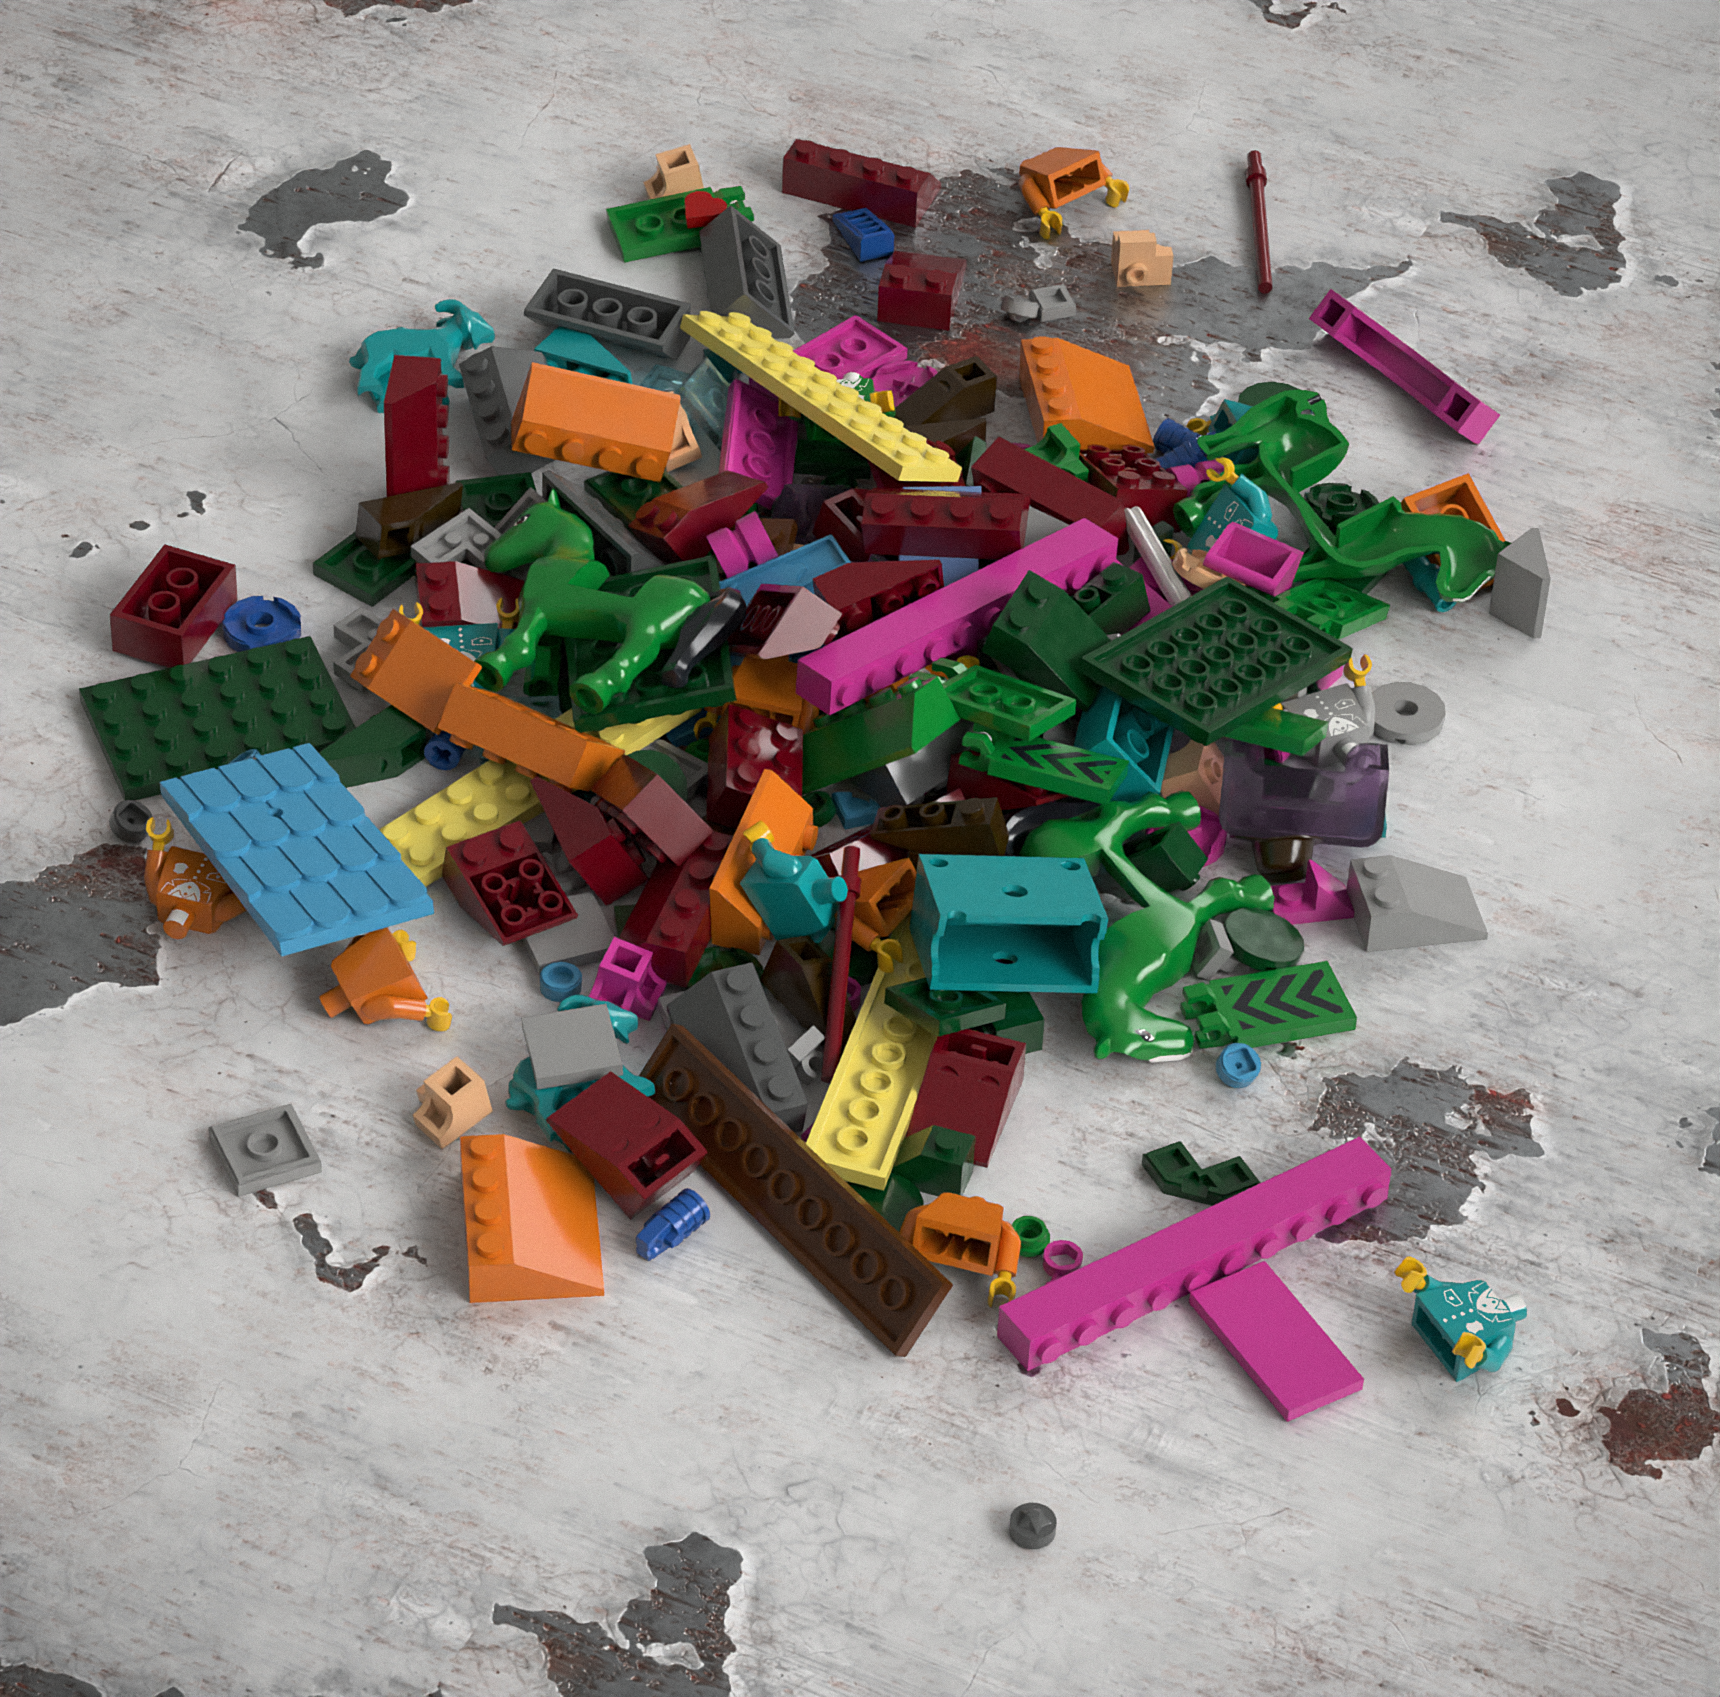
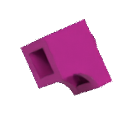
M614 937L599 965L589 997L600 1001H609L650 1022L657 1008L658 998L662 997L665 992L667 981L657 976L651 967L653 952Z

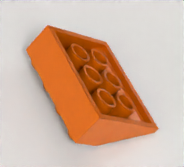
M1038 336L1033 339L1021 340L1019 380L1037 443L1043 439L1049 426L1062 423L1080 443V449H1087L1089 445H1102L1109 449L1122 450L1124 445H1134L1143 448L1146 454L1154 453L1155 446L1129 365L1060 338Z
M506 1134L460 1136L461 1184L470 1303L604 1296L594 1177L581 1161L573 1154Z

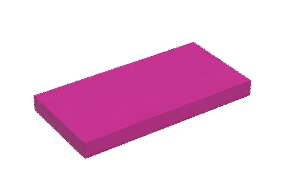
M854 315L793 350V352L799 356L811 359L815 362L816 368L833 374L837 377V380L842 379L849 372H855L863 378L871 379L876 376V371L881 366L895 361L906 360L908 348L857 315ZM749 377L750 386L779 401V397Z
M735 378L728 387L718 474L729 470L764 481L769 488L759 497L756 503L784 516L790 508L798 422L790 419L789 416H778V400Z
M1265 1261L1190 1292L1189 1304L1287 1422L1363 1389L1364 1378Z

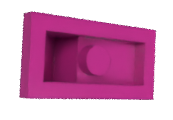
M1311 859L1307 863L1305 882L1271 886L1274 895V908L1270 912L1281 916L1292 925L1354 918L1355 912L1345 884Z

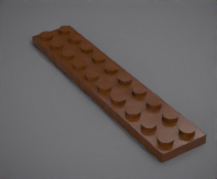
M672 1023L639 1074L640 1077H645L655 1086V1094L649 1096V1098L678 1117L708 1151L700 1165L895 1356L906 1357L953 1287V1284L684 1026Z

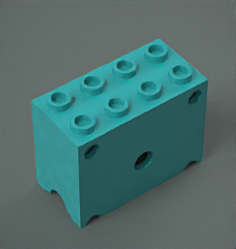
M919 854L909 929L930 990L1097 993L1100 970L1098 949L1100 940H1104L1107 932L1108 916L1084 858ZM997 959H1007V960L1013 961L1014 963H1013V964H1003V963H999V962H997V961H995V960H997Z

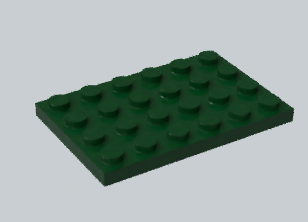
M711 555L610 576L598 589V591L633 598L643 585L656 575H670L693 581L708 593L721 590L716 556ZM565 637L570 686L579 676L595 672L612 658L622 644L599 639ZM728 639L692 668L688 676V682L684 687L672 688L662 685V669L675 648L659 650L656 659L633 679L630 688L625 693L615 694L610 704L598 714L587 713L578 707L571 698L575 730L580 733L588 731L598 732L607 727L627 723L637 724L646 719L665 715H680L689 710L719 707L725 703L737 701Z
M1227 576L1083 656L1079 672L1093 679L1098 685L1104 686L1122 696L1130 704L1137 705L1154 715L1159 721L1169 724L1186 734L1191 740L1208 746L1348 663L1353 648Z
M311 636L79 688L80 702L124 801H136L161 795V781L176 777L180 779V776L211 768L218 769L219 766L228 764L238 755L250 749H257L261 755L288 748L292 750L293 747L310 743L317 752H320L337 741L342 735L356 728Z

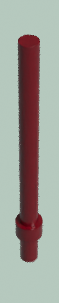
M1252 150L1247 154L1248 168L1245 171L1247 187L1250 188L1258 290L1266 294L1273 289L1264 187L1267 184L1266 169L1262 166L1261 153L1257 150Z
M856 846L844 847L841 875H839V877L845 880L848 892L846 899L838 902L821 1074V1081L828 1084L832 1081L841 1057L855 901L860 898L862 880L858 877L860 848Z

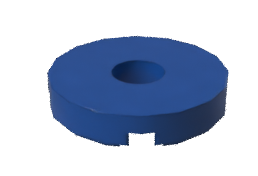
M251 596L237 601L225 612L223 638L228 646L237 652L300 638L301 615L293 604L282 598L273 597L274 601L264 600L263 596ZM258 624H267V625H269V626H266V627H256L255 625H258Z

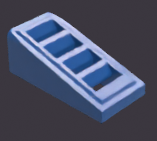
M867 208L833 215V222L860 262L889 256L894 253V233Z

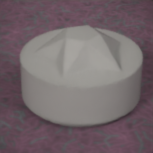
M1006 295L1003 297L1000 309L1006 311L1011 320L1022 322L1029 318H1036L1039 305L1034 301Z

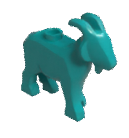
M448 299L438 302L435 305V310L454 315L437 321L436 326L438 328L408 329L399 327L371 334L364 339L356 355L349 359V363L353 368L361 369L357 384L358 396L368 391V394L377 405V412L384 413V399L394 355L441 358V374L448 375V385L456 389L464 388L462 374L454 368L460 349L462 347L465 350H470L473 347L474 350H477L480 344L493 342L495 339L493 327L479 313L472 311L460 301ZM447 394L446 398H442V405H448L449 407L450 400Z
M573 995L564 999L559 1004L558 1012L607 1004L615 1038L625 1044H628L630 1041L628 1035L638 1028L637 1015L609 1001H600L584 995ZM528 1056L522 1059L515 1068L513 1078L509 1081L508 1085L510 1098L505 1101V1104L510 1110H524L536 1116V1123L550 1143L556 1140L571 1153L572 1151L546 1122V1118L599 1079L537 1090ZM623 1065V1075L618 1077L647 1097L655 1094V1086L650 1080L633 1075Z

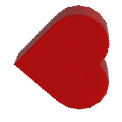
M695 191L688 194L685 198L687 228L705 227L727 209L726 202L720 198H712L711 194L705 191Z

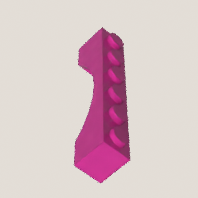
M1330 289L1309 317L1312 322L1413 396L1433 414L1475 444L1479 445L1499 418V413L1334 290Z

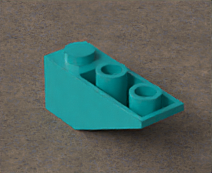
M558 326L534 348L535 352L543 353L548 366L632 384L631 371L590 334Z

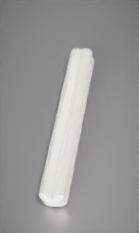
M1137 506L1131 509L1125 508L1127 532L1168 603L1173 607L1191 597L1182 578L1174 570L1172 561L1143 511Z

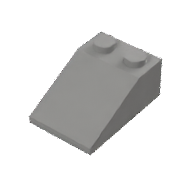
M1392 855L1350 859L1346 890L1355 912L1354 920L1366 952L1487 939V929L1465 876Z

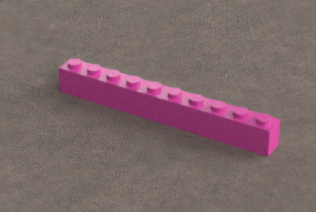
M1083 518L798 659L796 694L826 714L831 715L911 675L938 659L944 658L988 636L993 624L1029 570L1060 587L1068 595L1081 589L1110 564L1117 562L1118 538Z
M1357 1137L999 1306L997 1337L1027 1371L1042 1364H1049L1059 1358V1356L1080 1346L1089 1345L1098 1337L1117 1328H1124L1146 1314L1164 1309L1171 1302L1190 1294L1191 1291L1237 1273L1242 1268L1261 1259H1268L1278 1251L1297 1242L1306 1241L1313 1234L1332 1225H1339L1349 1217L1365 1209L1377 1207L1388 1197L1392 1169L1361 1137Z

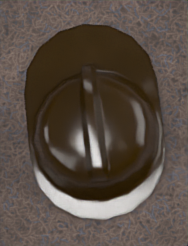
M1308 835L1271 838L1229 836L1231 839L1251 842L1259 873L1266 880L1280 884L1304 880L1306 878L1308 860H1312L1313 847L1323 842L1321 837Z

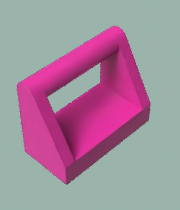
M1232 522L1228 524L1206 554L1203 566L1275 597L1291 588L1304 552Z

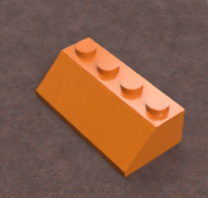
M532 362L511 421L512 450L660 482L672 450L680 395Z
M456 682L437 727L451 734L450 742L472 750L473 745L479 746L484 749L483 757L500 764H505L506 760H510L517 764L516 772L530 778L539 777V774L550 779L549 783L569 793L572 792L573 788L589 792L626 751L588 733H580L570 725L496 692Z
M764 769L709 888L712 944L727 948H739L759 956L766 940L772 941L774 936L740 885V882L756 860L750 850L751 843L744 836L743 832L757 822L763 821L773 834L774 841L772 845L775 850L793 856H805L807 850L812 851L818 837V826L813 825V808L775 772Z

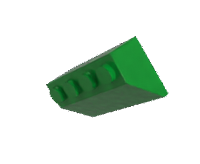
M938 676L921 682L919 677L912 678L897 687L898 691L894 693L889 687L871 696L868 703H864L863 699L841 709L839 714L835 712L828 715L824 712L814 718L815 727L803 735L802 795L913 755L959 721L960 717Z

